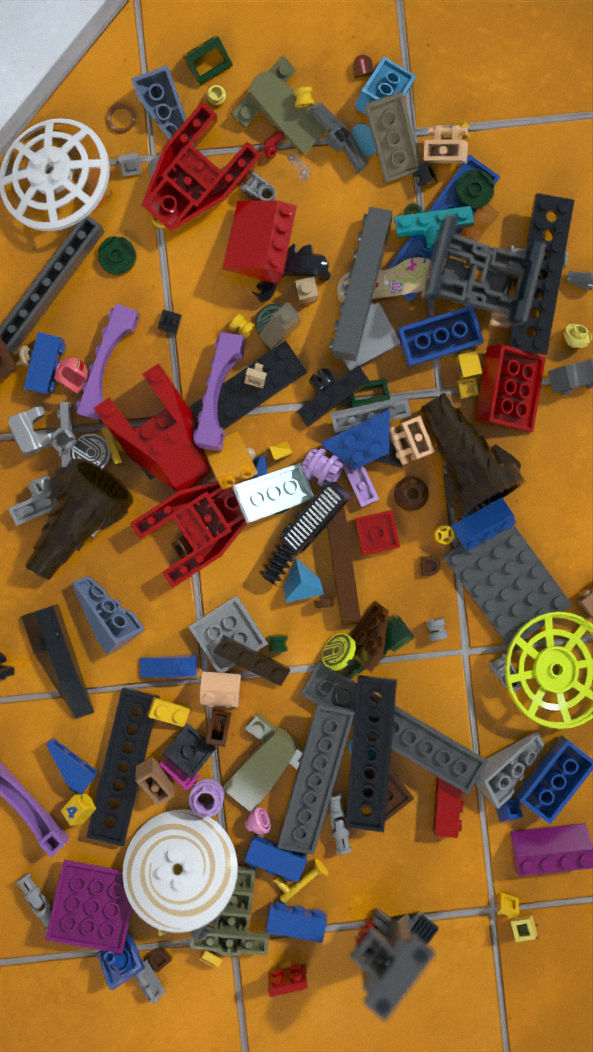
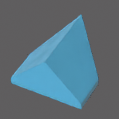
M295 557L283 586L286 603L323 595L320 578Z

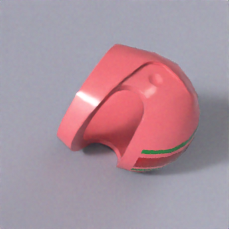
M66 358L58 364L54 379L78 394L83 389V384L87 380L88 369L81 360Z

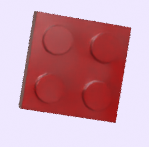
M393 510L355 518L362 555L400 548Z
M294 964L286 969L277 968L268 973V993L270 998L308 989L305 964Z

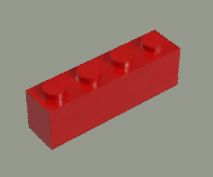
M436 776L433 833L437 837L458 838V833L462 831V820L459 819L460 813H463L461 793L464 794V792Z

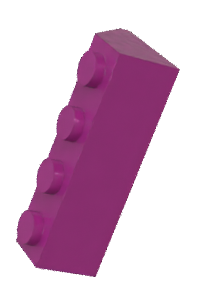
M585 823L510 831L513 868L518 876L593 868V845Z

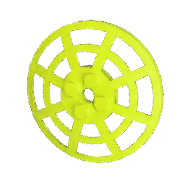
M550 612L538 615L526 622L517 631L508 647L504 668L508 691L519 710L529 719L540 725L559 729L573 728L593 718V706L583 715L572 720L567 709L578 704L585 696L593 700V691L589 689L593 680V658H591L586 645L580 640L586 631H589L593 636V624L583 617L566 612ZM552 618L568 619L578 623L580 626L574 634L565 630L553 629ZM544 620L545 631L538 633L528 642H525L520 637L528 627ZM553 635H560L569 640L564 647L554 646ZM545 637L547 648L540 652L532 648L535 642ZM517 644L522 649L518 673L510 675V659L513 648ZM575 644L582 651L585 660L577 661L571 652ZM528 654L535 659L533 670L524 672V662ZM555 664L559 666V673L557 675L552 671ZM586 667V679L584 685L577 681L579 669ZM535 678L539 688L535 695L529 689L526 679ZM520 681L524 692L532 700L528 710L517 699L511 683ZM572 687L579 691L573 699L565 702L563 692ZM545 692H554L558 704H549L542 701ZM538 706L550 710H560L564 722L546 721L536 717L535 713Z

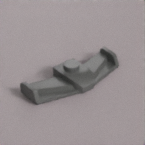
M318 102L306 112L308 115L312 114L329 131L325 136L329 146L336 152L341 149L344 150L356 170L354 172L356 175L368 165V161L351 132L321 102Z

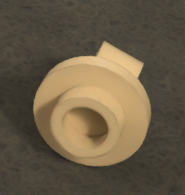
M23 346L15 351L14 355H19L21 359L16 364L30 365L33 350L28 346Z

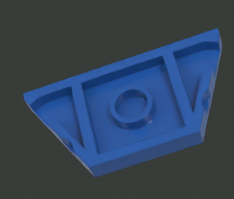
M388 409L321 442V444L352 469H357L389 453L390 411Z

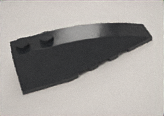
M56 604L21 616L33 653L74 717L79 718L94 713L59 605Z

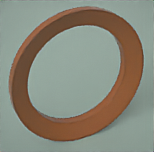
M116 104L108 111L107 121L113 130L126 132L133 127L135 114L130 106ZM120 108L128 110L132 116L130 125L122 129L115 127L111 121L113 112Z

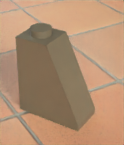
M287 302L273 314L259 334V337L272 351L300 326L301 316Z

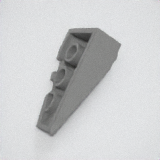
M534 732L487 758L488 762L475 784L497 809L512 797L515 792L513 788L519 780L522 781L524 779V772L528 766L534 764L544 749L545 745L539 733Z

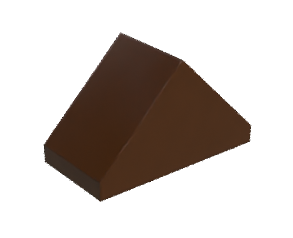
M212 710L206 744L225 747L231 712Z

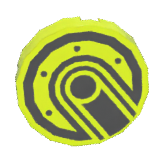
M338 633L332 636L327 641L322 652L324 665L332 670H340L347 666L346 662L349 659L352 660L356 650L354 639L346 633Z

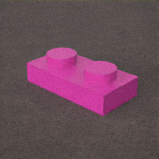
M166 757L159 763L186 791L200 777L196 774L193 779H190Z

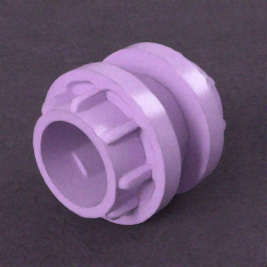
M323 448L320 450L312 449L302 465V472L306 474L305 477L309 480L317 477L319 479L318 485L320 486L326 482H336L343 469V464L339 462V457L335 455L331 458L326 457L327 451Z
M204 778L194 784L189 796L191 809L202 817H210L217 814L223 805L224 790L221 784L214 779ZM209 793L214 797V800L211 802L203 801L200 798V794Z

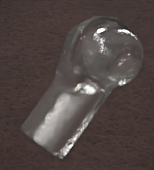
M291 153L288 156V160L299 173V178L303 181L308 180L311 175L310 168L300 160L296 153Z

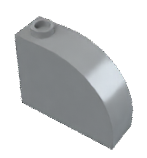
M373 302L371 303L356 362L342 359L348 372L358 365L361 367L399 347L401 344L379 302L375 305Z

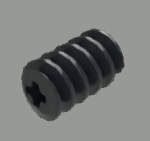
M283 544L275 545L278 552L272 551L271 554L274 558H267L270 565L263 564L266 571H259L264 579L277 587L278 585L275 581H282L279 574H286L283 568L289 569L290 565L287 561L294 562L291 555H296Z

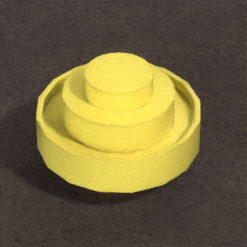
M569 324L563 331L567 344L572 348H585L592 340V336L587 328L579 324Z

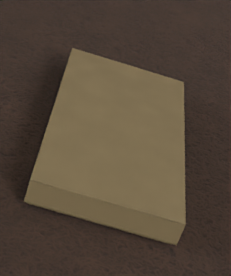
M400 91L364 104L384 182L388 183L420 171L418 168L420 161L403 92Z

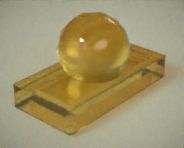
M93 169L88 173L83 189L94 193L101 169ZM75 172L72 179L77 185L81 175ZM106 188L102 198L111 201L113 193L109 188Z
M489 204L484 206L473 216L474 226L464 228L460 234L467 239L478 242L500 213Z

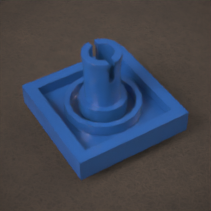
M129 932L126 935L122 954L104 950L96 953L110 990L116 989L145 969L133 936Z

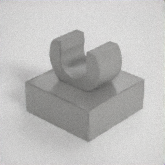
M132 152V154L118 156L123 177L142 173L138 153Z

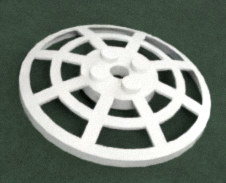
M50 119L28 128L12 143L2 161L0 169V194L8 211L19 222L35 230L58 231L79 223L96 208L107 188L110 164L105 146L97 134L89 127L72 119ZM58 124L77 126L81 130L74 136L63 132H53V127ZM45 127L44 134L33 138L26 145L22 144L32 133ZM89 135L97 145L100 159L88 160L86 150L79 141ZM53 137L68 140L61 148L52 146ZM44 139V148L36 153L29 149L35 143ZM76 146L82 160L72 161L67 153ZM15 150H18L19 154L14 162L12 174L5 176L11 156ZM25 155L30 159L27 169L18 171L21 159ZM50 167H54L51 174H46ZM82 168L80 179L77 185L71 182L74 169ZM89 168H101L97 187L92 196L89 197L82 191L88 177ZM28 178L31 186L24 194L18 180ZM12 182L17 195L21 199L17 210L12 207L5 193V185ZM65 188L71 191L64 198L55 201L54 194ZM36 191L46 194L47 203H39L31 199ZM76 196L85 203L73 215L58 220L56 209L68 204ZM28 205L35 209L48 210L50 222L33 221L25 218L23 214Z

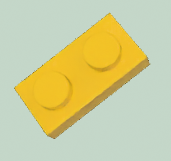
M153 697L147 716L184 727L190 708Z

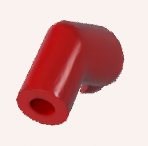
M280 131L274 133L264 142V154L267 158H274L276 156V144L284 139Z

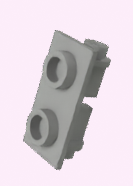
M148 959L143 961L145 969L134 977L147 1000L155 1004L160 1000L159 996L165 994L166 991Z

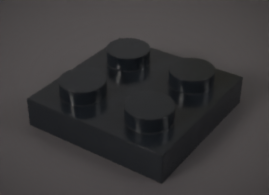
M187 723L162 755L190 779H193L217 748L214 745L206 744V738Z

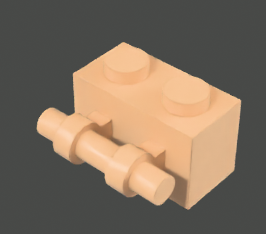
M438 125L435 128H428V136H435L434 140H425L423 160L427 163H467L468 143L463 139L459 140L460 135H467L468 128L460 127V125H453V127ZM443 136H452V139H451V140H442V137H443Z
M420 416L398 425L400 430L398 434L395 427L390 428L389 440L391 443L393 442L397 452L395 453L396 457L400 459L402 465L409 463L406 456L410 454L413 461L435 452ZM401 438H403L406 444L407 449L405 450L403 449V446L401 444Z
M202 672L200 705H208V707L225 706L227 709L239 707L241 674Z

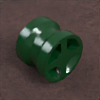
M269 635V640L271 641L269 646L270 652L288 651L286 646L288 635Z

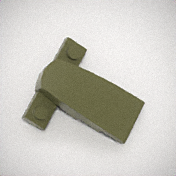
M281 56L269 71L262 72L255 77L247 90L246 97L231 112V115L243 128H246L256 115L261 112L272 127L275 126L287 141H290L302 155H305L327 129L312 114L308 115L306 113L311 107H295L296 96H294L293 89L286 82L296 72V69L284 56Z
M259 713L253 717L245 729L262 743L249 754L248 758L223 785V790L250 812L258 806L271 790L288 764L298 769L303 748L299 746L297 740L289 732L274 726Z
M238 866L237 881L233 895L221 912V916L216 925H214V929H211L209 934L200 941H196L192 937V930L190 949L210 950L226 956H237L243 953L267 955L269 933L247 932L256 868Z

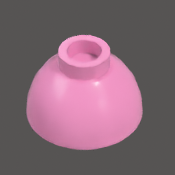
M257 807L250 813L245 826L249 832L266 834L270 831L271 823L266 811Z

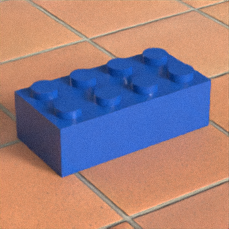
M469 306L400 327L396 331L397 337L401 342L400 347L407 369L459 353L463 350L478 347L484 343L474 308Z
M561 735L515 793V796L543 820L551 824L593 771V759Z

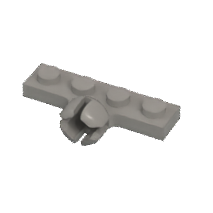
M403 396L331 412L335 433L345 431L388 409L390 411L389 421L409 417L411 414L408 398Z
M60 402L57 414L58 418L61 419V426L53 432L51 436L53 442L51 444L58 450L59 457H62V465H59V467H66L73 459L72 449L75 446L76 439L73 434L72 404Z
M42 476L31 481L28 484V488L32 497L8 508L16 526L50 512L56 505L57 501L50 498L52 481L49 476Z

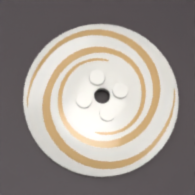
M186 809L161 813L145 823L131 840L123 864V884L131 906L145 922L167 932L192 931L213 921L230 901L238 874L236 851L224 828L211 817H202L194 813L193 810ZM179 863L182 865L183 871L177 876L174 874L173 868Z

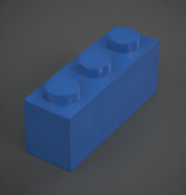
M41 332L37 333L24 389L51 396V393L55 391L57 382L54 379V375L60 363L61 355H64L66 350L65 341L61 337Z
M501 497L453 524L451 527L464 550L468 551L469 549L476 548L480 543L494 538L496 534L503 530L510 529L516 524L513 512Z
M253 834L244 861L253 868L260 867L265 869L271 875H281L289 882H299L307 862L306 854L278 849L276 842Z
M280 901L270 902L266 932L323 943L327 915L320 909L308 910L300 905H294L293 907Z

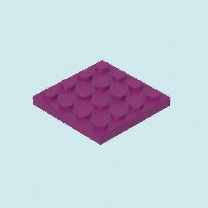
M64 859L45 940L122 954L133 908L125 892L123 870Z

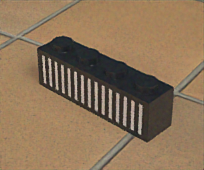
M337 482L324 483L319 489L320 493L308 501V507L295 516V522L283 530L284 534L280 539L296 555L303 553L352 498Z

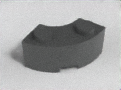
M593 359L548 371L553 393L561 392L562 396L573 393L572 389L586 386L587 389L593 388Z

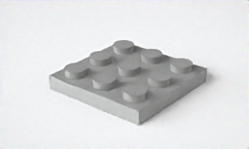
M237 595L189 626V629L218 673H224L236 665L214 654V650L223 635L255 651L268 644Z

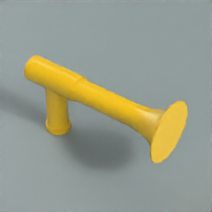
M315 859L314 868L292 887L289 888L280 878V875H277L273 882L284 892L280 899L283 903H286L318 875L324 874L327 876L328 871L320 860Z

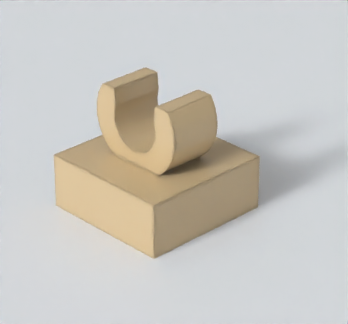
M256 363L254 369L248 368L245 383L263 389L267 373L262 372L264 365Z

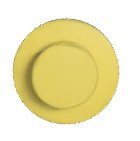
M219 85L210 87L207 92L208 101L213 105L223 104L226 100L225 89Z

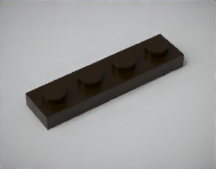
M225 635L222 636L214 650V654L279 686L283 684L290 672L289 667Z

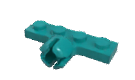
M471 206L395 216L397 237L424 235L427 248L433 251L440 221L447 214L459 218L456 229L474 226Z

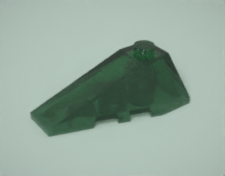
M399 615L388 617L382 659L387 655V651L393 650L395 652L415 638ZM356 660L346 673L347 677L351 679L366 670V668Z

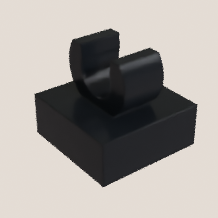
M422 163L418 166L420 171H416L413 174L414 177L422 176V180L417 183V186L423 187L426 184L433 186L438 183L432 164Z
M163 310L158 329L177 334L182 315Z

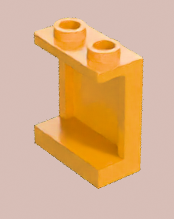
M238 431L224 438L221 452L204 449L213 472L223 490L258 473Z

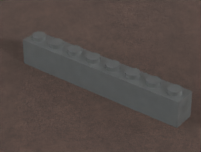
M369 207L368 214H364L362 223L364 229L359 232L358 243L360 245L354 251L353 260L355 264L354 267H350V283L346 284L344 290L345 302H341L339 309L341 317L340 320L336 321L334 329L336 336L331 339L330 350H332L333 357L355 362L357 360L393 221L391 210Z
M87 216L76 225L0 327V337L5 343L7 350L14 354L105 233L101 224L90 216Z

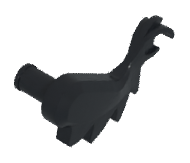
M292 244L288 248L281 278L285 276L319 277L320 281L323 280L325 282L331 276L328 271L329 263L325 256L315 254L310 244L303 246L298 252L296 245ZM263 281L256 286L258 290L262 289L261 294L252 292L259 302H266L274 295L277 284Z

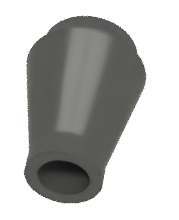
M569 271L566 282L584 291H591L593 275L592 272Z

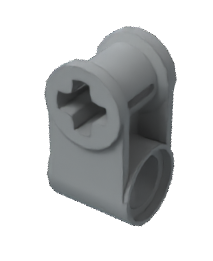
M251 171L247 181L240 185V189L256 201L276 200L275 188L254 171ZM266 193L272 194V197L269 199L263 198V195Z
M503 653L499 659L493 663L489 662L488 665L501 684L508 689L504 670L506 655ZM510 661V675H513L517 672ZM520 681L512 685L513 691L521 687Z

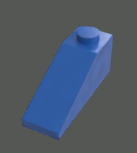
M197 654L139 658L141 677H191L198 674Z
M52 738L47 743V747L65 783L69 785L71 791L82 795L99 771L59 741Z

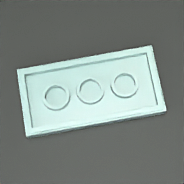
M301 463L233 486L246 523L308 502L314 497L308 479L305 477L306 474L302 472Z

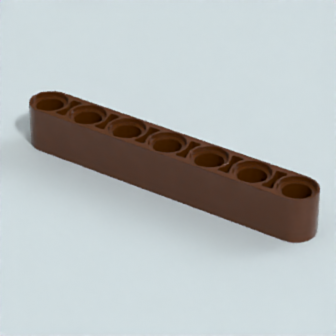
M343 507L327 525L341 623L342 626L361 623V615L345 508Z

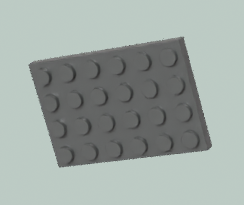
M515 525L468 551H465L460 543L442 557L508 647L517 631L529 620L545 613L562 612L572 605ZM544 620L528 627L520 637L524 640L545 625Z

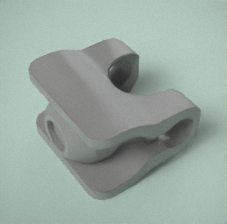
M41 406L14 415L8 420L13 437L25 456H31L52 446L51 442H53L51 436L53 433L38 435L33 430L34 424L46 415L44 408Z

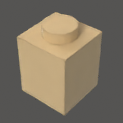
M314 277L295 281L299 305L318 300V291Z

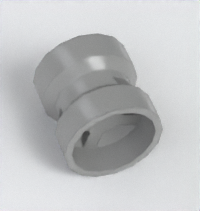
M435 618L425 622L430 632L428 634L430 641L448 637V633L444 628V618Z

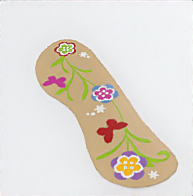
M416 257L413 260L410 258L393 268L380 270L372 299L423 291L431 260L426 258V262L423 263L424 258ZM349 272L342 277L338 284L337 296L340 303L345 302V286L350 283L351 279L349 278Z

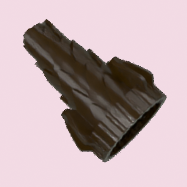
M442 393L439 397L422 406L421 411L431 426L438 444L437 450L445 462L444 468L447 474L443 475L447 504L449 507L455 508L461 518L468 517L501 497L505 498L525 483L520 473V462L497 444L490 448L484 436H479L473 424L466 420L459 407L455 408L446 393Z
M74 458L66 467H59L55 472L50 498L52 500L55 499L57 503L48 515L50 519L42 528V535L33 546L35 550L25 564L27 570H31L38 576L50 580L60 566L67 562L76 550H81L90 536L94 537L99 529L102 530L126 516L129 507L133 503V497L125 485L104 468L82 458Z

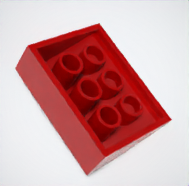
M278 200L237 201L222 269L279 284L284 271L297 206Z
M503 344L487 346L475 422L534 432L546 357Z

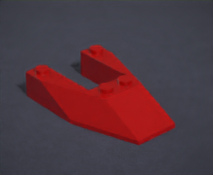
M204 102L197 106L164 146L141 204L143 208L171 232L224 201L249 176L250 172L257 167L262 159V154L249 142H246L221 171L199 152L196 147L217 123V114Z
M157 363L142 375L166 409L136 430L132 429L110 397L95 406L94 410L131 460L178 492L188 489L211 473L204 449L199 448L193 439L194 432L198 428L192 411L160 364Z
M218 481L178 491L130 523L141 540L174 520L194 551L162 572L172 588L220 558L247 525L233 486L223 490Z

